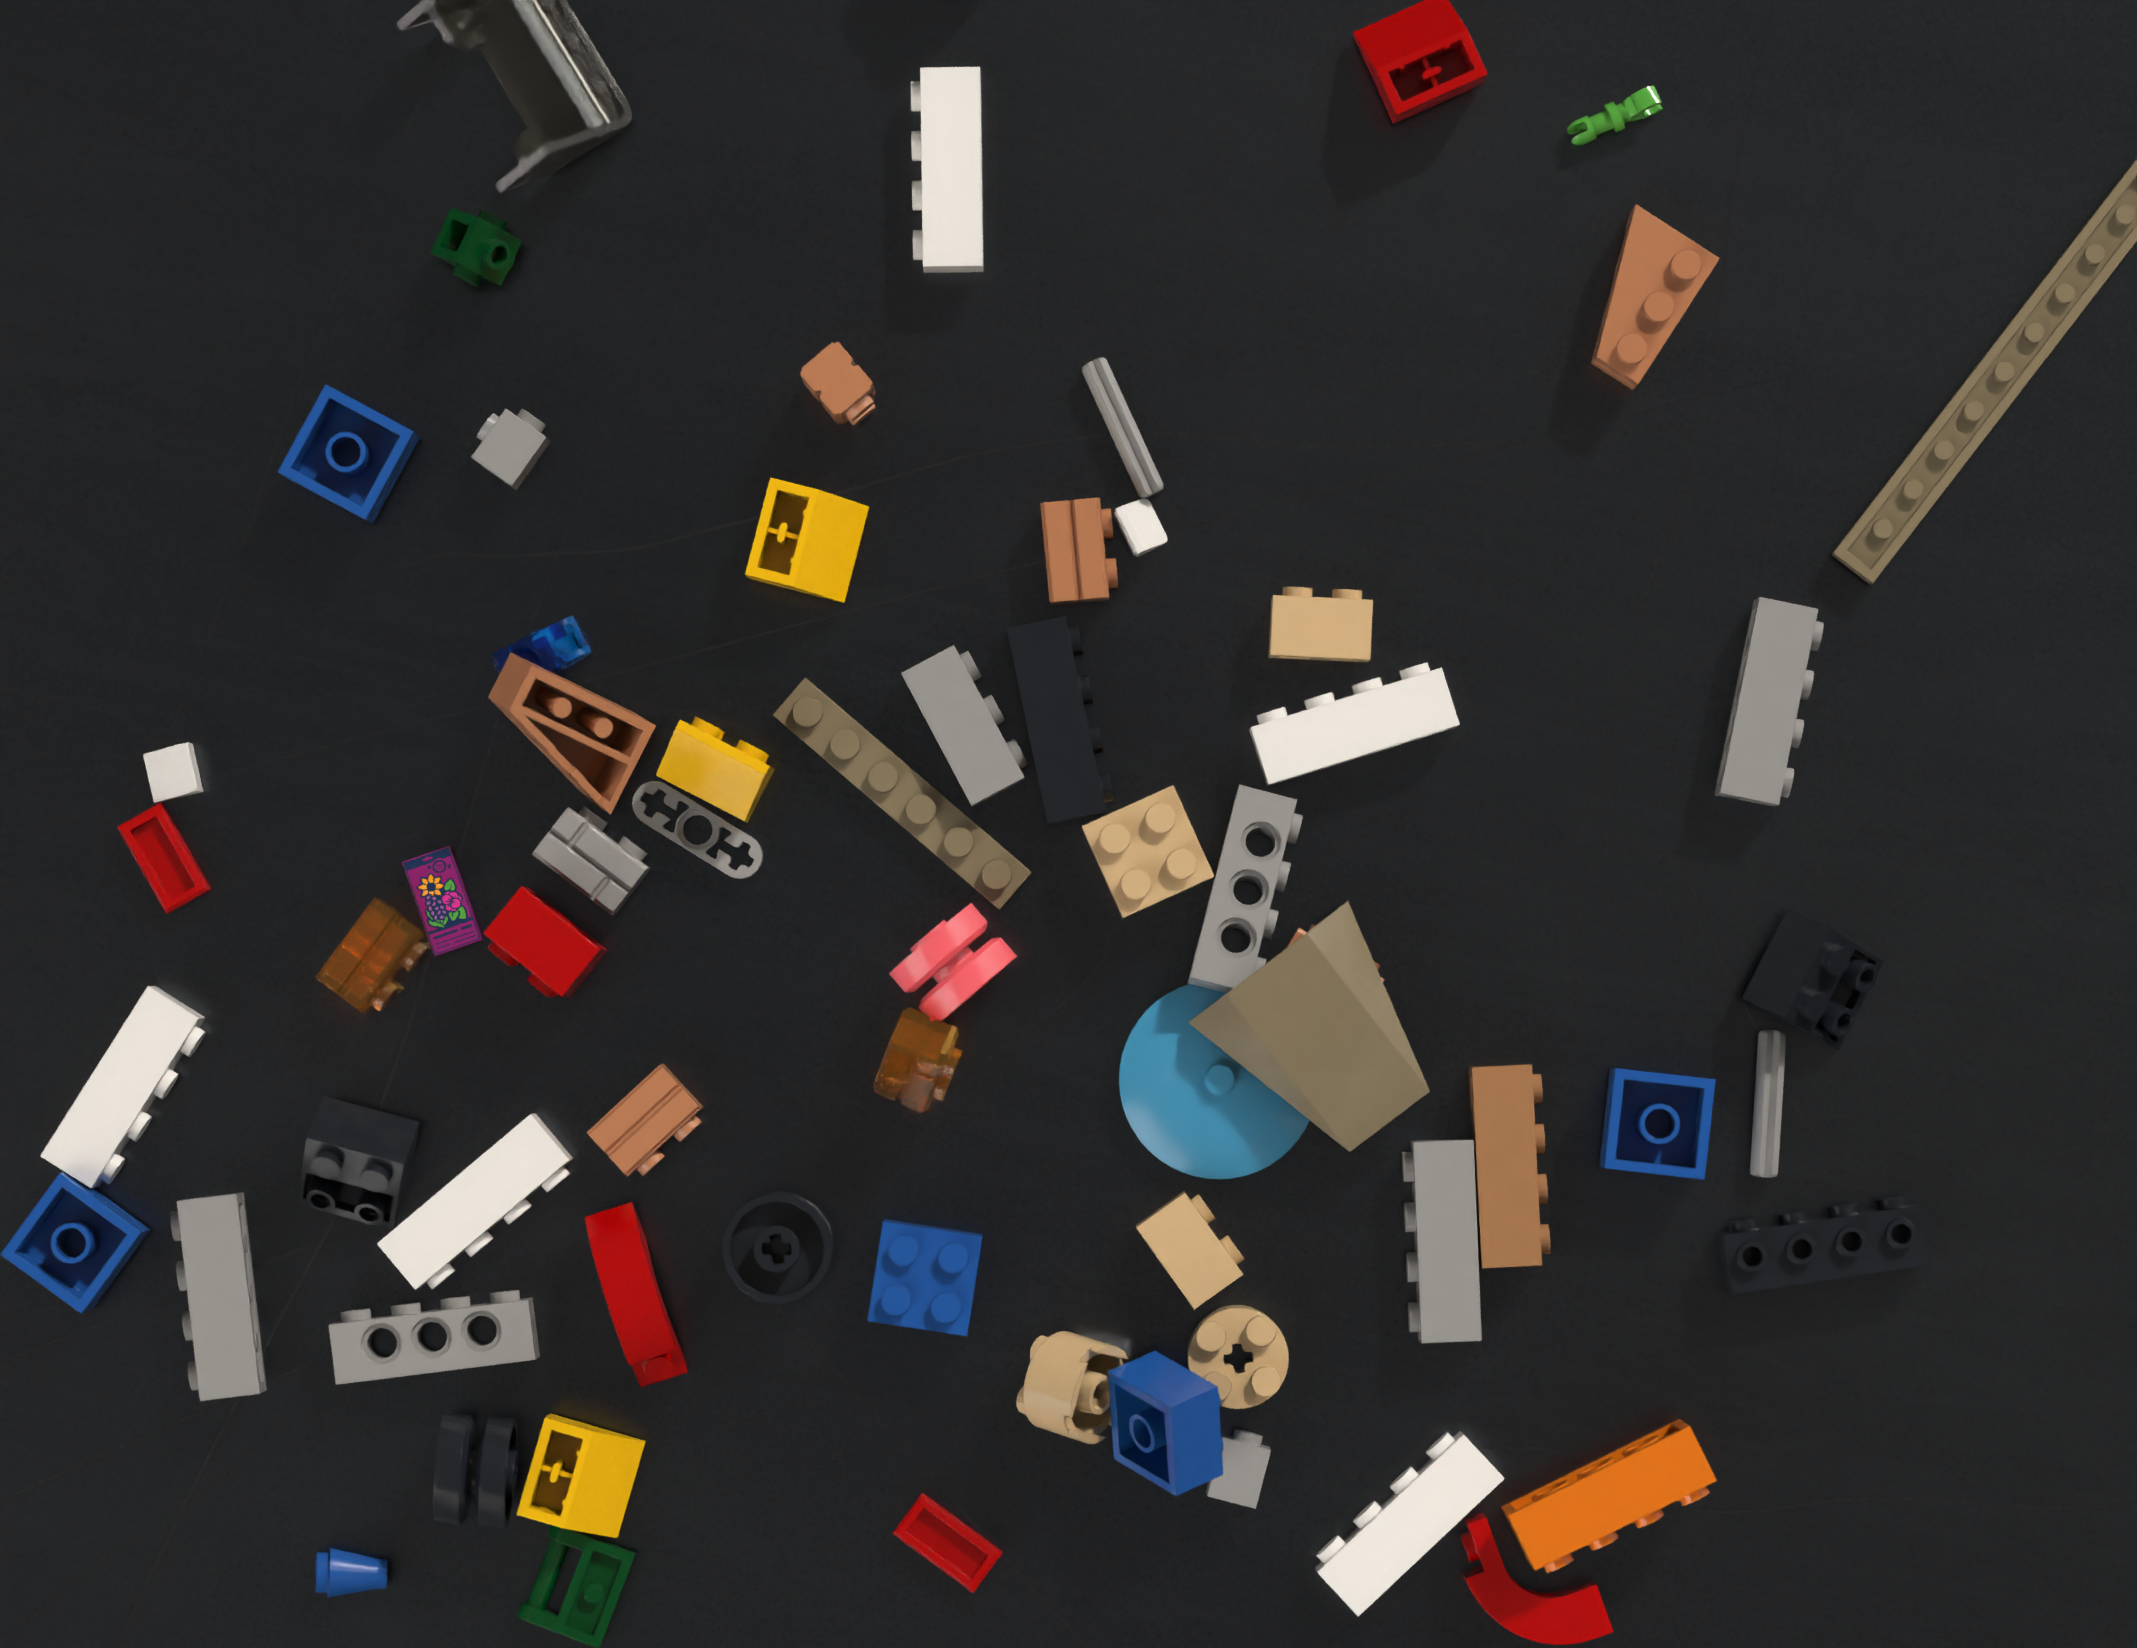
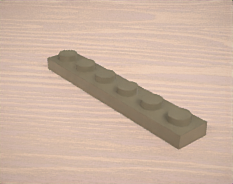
M807 678L801 681L773 714L775 718L999 910L1032 873Z

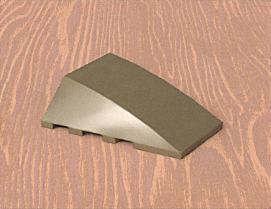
M1348 901L1188 1022L1349 1152L1430 1092Z

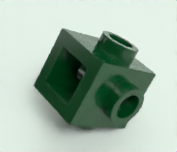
M450 208L430 253L455 266L452 275L469 284L479 287L483 279L501 286L506 274L514 264L515 255L522 240L505 232L508 223L494 215L480 211L478 217Z

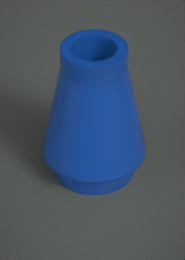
M330 1547L329 1552H316L315 1593H327V1598L372 1589H386L387 1559L372 1558Z

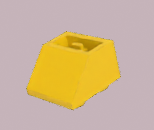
M770 477L745 575L751 580L845 603L869 506L818 489Z
M696 716L691 725L679 720L656 776L748 823L774 772L771 766L765 764L769 755L742 740H739L736 748L721 741L725 732Z
M550 1413L544 1418L516 1515L568 1530L618 1538L646 1441Z

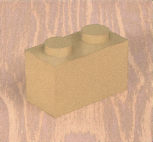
M1283 587L1282 595H1273L1271 598L1269 658L1368 663L1371 656L1373 600L1362 599V591L1333 589L1332 598L1312 597V588Z
M1183 1191L1138 1223L1136 1228L1191 1306L1196 1309L1243 1275L1237 1265L1245 1259L1228 1235L1219 1241L1208 1224L1216 1218L1199 1194L1190 1200Z

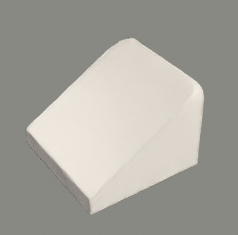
M1140 499L1115 509L1114 517L1133 556L1139 557L1168 541L1167 535L1148 499Z
M186 742L143 754L154 803L203 792L193 743Z

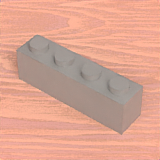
M1758 597L1753 601L1715 795L1772 807L1779 805L1781 797H1789L1794 778V769L1787 767L1790 748H1799L1804 728V720L1797 719L1800 699H1809L1814 678V671L1806 670L1810 650L1818 651L1823 634L1824 623L1816 621L1817 608Z
M1474 1140L1410 1141L1411 1152H1402L1403 1182H1412L1413 1202H1404L1405 1232H1414L1415 1252H1406L1407 1282H1416L1417 1302H1408L1409 1332H1418V1340L1421 1343L1482 1341Z
M244 1192L177 1201L178 1211H172L170 1219L173 1239L182 1243L183 1261H177L176 1273L180 1291L187 1290L189 1310L182 1313V1325L185 1340H193L195 1360L188 1362L191 1390H199L200 1401L261 1394L267 1391Z

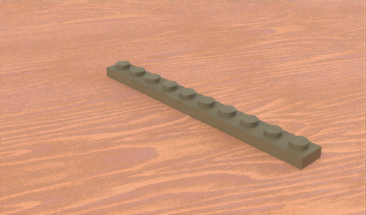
M2137 160L2127 169L1831 553L1832 556L1870 585L1874 583L2136 243Z

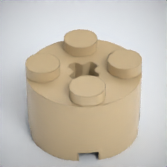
M1229 1305L1212 1311L1196 1326L1188 1342L1187 1362L1190 1371L1218 1386L1221 1406L1232 1409H1245L1265 1402L1279 1390L1287 1373L1289 1353L1285 1338L1272 1319L1263 1312L1249 1306ZM1237 1343L1241 1344L1244 1352L1252 1353L1251 1359L1245 1360L1243 1362V1369L1235 1370L1232 1362H1224L1223 1360L1224 1355L1232 1353V1345Z
M1060 1331L1050 1337L1039 1336L1032 1344L1030 1350L1031 1362L1026 1373L1024 1386L1017 1395L1016 1404L1018 1411L1026 1414L1029 1421L1038 1428L1087 1444L1101 1442L1106 1437L1100 1434L1108 1425H1111L1108 1371L1123 1365L1122 1358L1128 1359L1126 1353L1119 1347L1069 1331Z

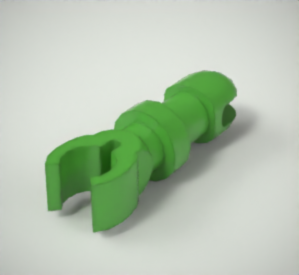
M1654 85L1645 87L1633 93L1618 105L1612 101L1604 105L1605 111L1589 118L1584 116L1575 120L1567 128V134H1575L1586 130L1575 136L1571 142L1579 146L1597 139V135L1614 129L1615 132L1625 129L1624 123L1628 121L1641 120L1662 110L1660 105L1662 101Z

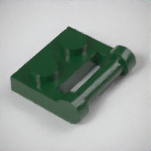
M550 1525L547 1537L551 1538L528 1600L527 1602H521L516 1616L524 1621L589 1646L600 1648L636 1553L580 1531ZM570 1546L583 1552L558 1615L548 1611L546 1606Z

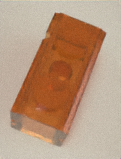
M374 897L315 978L360 1012L369 1013L372 1007L381 1011L398 988L391 982L401 968L404 967L410 971L425 953L427 946L421 943L427 933L384 900Z
M910 1007L903 1010L872 1086L874 1087V1093L893 1101L899 1098L902 1105L921 1113L928 1110L933 1097L942 1101L963 1052L954 1047L959 1035L958 1028L938 1019L932 1022L929 1015Z

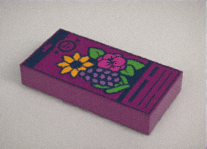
M446 846L402 862L434 956H439L483 940L451 846Z

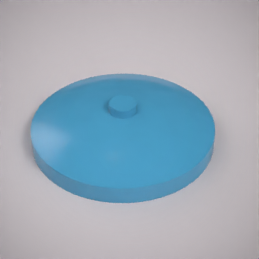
M1188 984L1167 993L1157 1000L1139 1018L1129 1034L1119 1067V1090L1126 1118L1141 1143L1159 1160L1180 1172L1206 1179H1231L1258 1172L1286 1154L1299 1140L1310 1120L1188 1023L1226 994Z

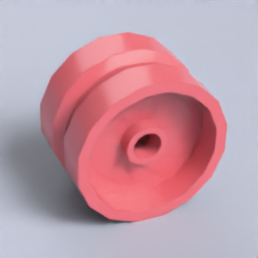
M972 903L948 922L943 920L910 949L912 953L889 973L905 993L915 992L932 977L936 980L938 984L920 1000L919 1009L934 1027L952 1014L1017 957L1001 937L990 939L976 952H972L968 946L986 931L988 924Z

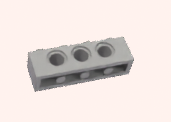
M1243 785L1238 786L1188 984L1227 993L1266 964V959L1257 956L1262 938L1271 940L1279 911L1270 909L1274 890L1284 892L1291 863L1282 861L1286 843L1296 844L1303 815L1294 813L1297 799ZM1255 833L1266 835L1272 842L1273 851L1264 857L1251 854L1246 847L1247 837ZM1241 881L1253 882L1260 890L1261 899L1252 905L1242 904L1234 896V886ZM1229 929L1241 930L1248 938V948L1240 953H1232L1226 950L1221 942L1222 933Z
M519 1290L490 1293V1303L471 1305L470 1296L441 1299V1309L421 1311L420 1302L390 1306L391 1315L371 1318L370 1308L340 1312L341 1321L329 1324L335 1383L339 1385L536 1360L540 1357L533 1297L520 1299ZM477 1316H486L494 1321L497 1334L491 1343H480L472 1336L471 1324ZM436 1322L444 1327L447 1333V1340L442 1349H430L423 1343L421 1332L426 1323ZM379 1328L390 1330L397 1339L396 1350L390 1356L378 1354L372 1346V1336Z

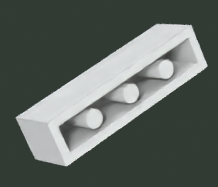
M980 67L920 68V81H911V112L921 111V131H911L912 161H921L922 180L912 181L913 211L922 210V230H913V260H923L924 273L983 272Z
M1428 662L1399 671L1402 680L1383 686L1380 677L1353 685L1354 695L1335 701L1333 692L1305 700L1304 703L1307 710L1287 715L1285 707L1257 715L1259 725L1250 727L1249 731L1266 785L1270 786L1459 726L1458 717L1442 668L1430 671Z
M147 986L40 1156L90 1188L99 1187L102 1181L110 1184L125 1162L120 1153L128 1140L138 1141L148 1127L152 1116L146 1112L154 1099L158 1096L163 1100L174 1086L179 1074L174 1072L173 1069L183 1054L190 1057L203 1040L206 1032L200 1029L206 1018L158 987Z
M536 1113L530 1114L380 1240L377 1245L415 1290L421 1288L426 1283L433 1290L455 1271L450 1263L465 1251L471 1258L493 1239L488 1230L502 1219L510 1225L532 1206L526 1198L542 1186L548 1193L570 1174L564 1166L573 1160V1157Z
M1461 1431L1454 1437L1448 1432L1442 1435L1426 1451L1431 1458L1417 1472L1412 1467L1406 1469L1389 1486L1395 1493L1381 1506L1375 1501L1370 1503L1355 1517L1353 1522L1358 1527L1344 1541L1337 1535L1316 1555L1321 1560L1315 1567L1317 1573L1358 1617L1505 1479Z

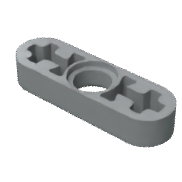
M647 782L641 785L635 792L632 802L634 813L640 821L730 877L746 879L759 871L763 863V851L760 844L753 837L663 782ZM659 790L664 791L666 796L663 802L678 811L680 802L689 806L678 817L674 832H670L665 828L672 819L664 814L656 812L652 818L645 814L648 806L642 800L647 793L655 796ZM697 815L706 817L712 824L710 839L701 845L690 843L684 836L685 823L689 818ZM722 828L731 832V835L724 840L737 848H740L744 842L751 846L748 854L754 861L750 867L741 865L737 870L730 867L732 857L720 849L715 859L707 854L718 843Z

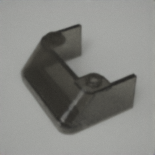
M422 0L396 22L400 30L403 31L433 21L442 39L447 44L460 50H471L479 47L528 129L523 131L514 140V153L519 165L495 184L499 193L549 176L612 138L631 122L632 111L627 99L566 0Z

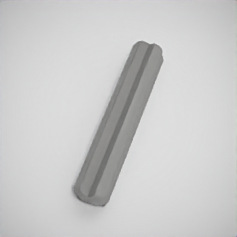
M1101 357L1086 363L1082 367V373L1139 497L1147 498L1160 492L1163 489V482L1107 360Z
M1762 1030L1758 1034L1750 1173L1755 1177L1773 1178L1778 1174L1787 1037L1783 1031Z

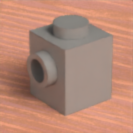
M506 408L500 417L493 413L477 435V438L482 442L471 458L517 490L551 442L542 434L546 425L524 409H521L517 416Z
M1234 1428L1232 1437L1221 1434L1224 1444L1222 1452L1223 1475L1208 1482L1206 1494L1208 1497L1256 1509L1271 1449L1269 1446L1261 1445L1263 1436Z

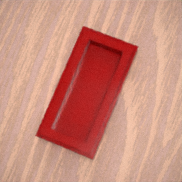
M163 803L151 807L117 827L166 914H170L212 890Z
M923 1492L892 1533L972 1593H974L1003 1553L1002 1550Z

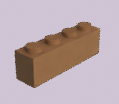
M1531 1064L1468 1067L1472 1139L1474 1140L1479 1267L1542 1266V1254H1550V1231L1548 1224H1540L1539 1204L1548 1203L1546 1174H1538L1537 1154H1545L1544 1125L1535 1124L1534 1104H1542L1543 1102L1541 1074H1532Z

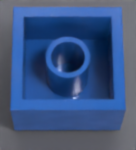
M325 384L281 464L278 473L373 525L420 437L414 431Z
M1610 1068L1599 1167L1705 1180L1716 1079Z
M62 1172L53 1181L0 1255L83 1314L93 1310L147 1236L150 1229L94 1188H90L66 1172Z
M884 1219L868 1321L967 1336L983 1234Z
M1157 1351L1148 1353L1108 1371L1113 1453L1116 1461L1175 1496L1223 1475L1222 1452L1224 1444L1220 1428L1219 1408L1221 1406V1399L1218 1393V1386Z

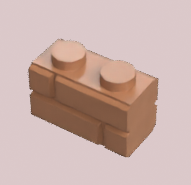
M839 342L829 344L802 367L800 376L804 385L818 402H822L824 409L838 425L849 421L853 426H856L876 409L873 401L876 394L873 382L859 365L855 366L853 358Z
M1100 498L1040 503L1050 605L1109 600V588H1118L1116 558L1106 559L1104 539L1114 538L1111 508L1101 509Z
M660 1064L587 1133L626 1176H630L636 1170L644 1176L665 1157L659 1148L672 1136L681 1142L702 1123L696 1114L704 1107L664 1064Z

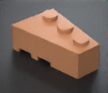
M1637 204L1629 214L1621 252L1618 257L1613 283L1591 364L1631 390L1639 384L1720 259Z
M510 653L488 696L590 802L611 815L656 725L638 714L513 653Z

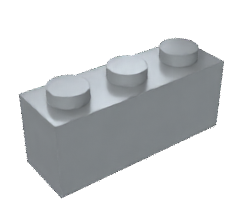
M953 645L901 673L972 807L1025 779L1020 769L1029 764L1017 741L1013 739L1006 743L997 727L1005 719L993 696L989 695L983 699L973 682L982 676L969 651L959 655Z

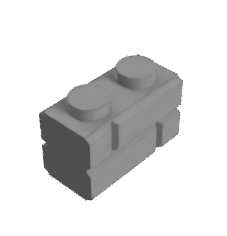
M583 806L579 813L573 808L568 807L536 847L532 855L610 915L615 916L651 869L642 862L647 853L625 836L617 843L606 835L603 829L608 823L586 806Z

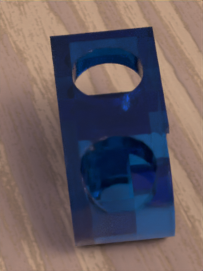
M570 616L547 628L543 627L493 653L491 661L498 674H500L510 653H513L556 674L589 655L592 649L574 616Z

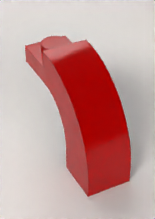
M630 1202L584 1217L593 1258L608 1309L628 1365L632 1366L640 1388L688 1373L686 1360L660 1294L647 1239L633 1203Z
M1480 1513L1464 1519L1468 1532L1460 1534L1462 1544L1469 1562L1472 1563L1479 1560L1481 1567L1462 1574L1476 1600L1497 1623L1528 1640L1553 1645L1583 1643L1614 1632L1598 1587L1593 1580L1552 1593L1529 1590L1515 1582L1507 1573L1486 1516Z

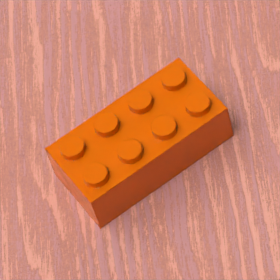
M1677 1419L1501 1506V1509L1528 1563L1534 1570L1542 1567L1546 1573H1549L1572 1562L1574 1559L1571 1553L1586 1545L1590 1546L1593 1551L1614 1542L1619 1538L1616 1530L1630 1523H1635L1637 1528H1641L1655 1522L1664 1516L1661 1508L1675 1501H1680L1682 1506H1685L1705 1497L1710 1493L1707 1485L1717 1480L1691 1427L1682 1420Z

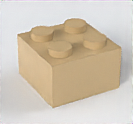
M1174 785L1082 826L1085 837L1122 919L1215 877Z

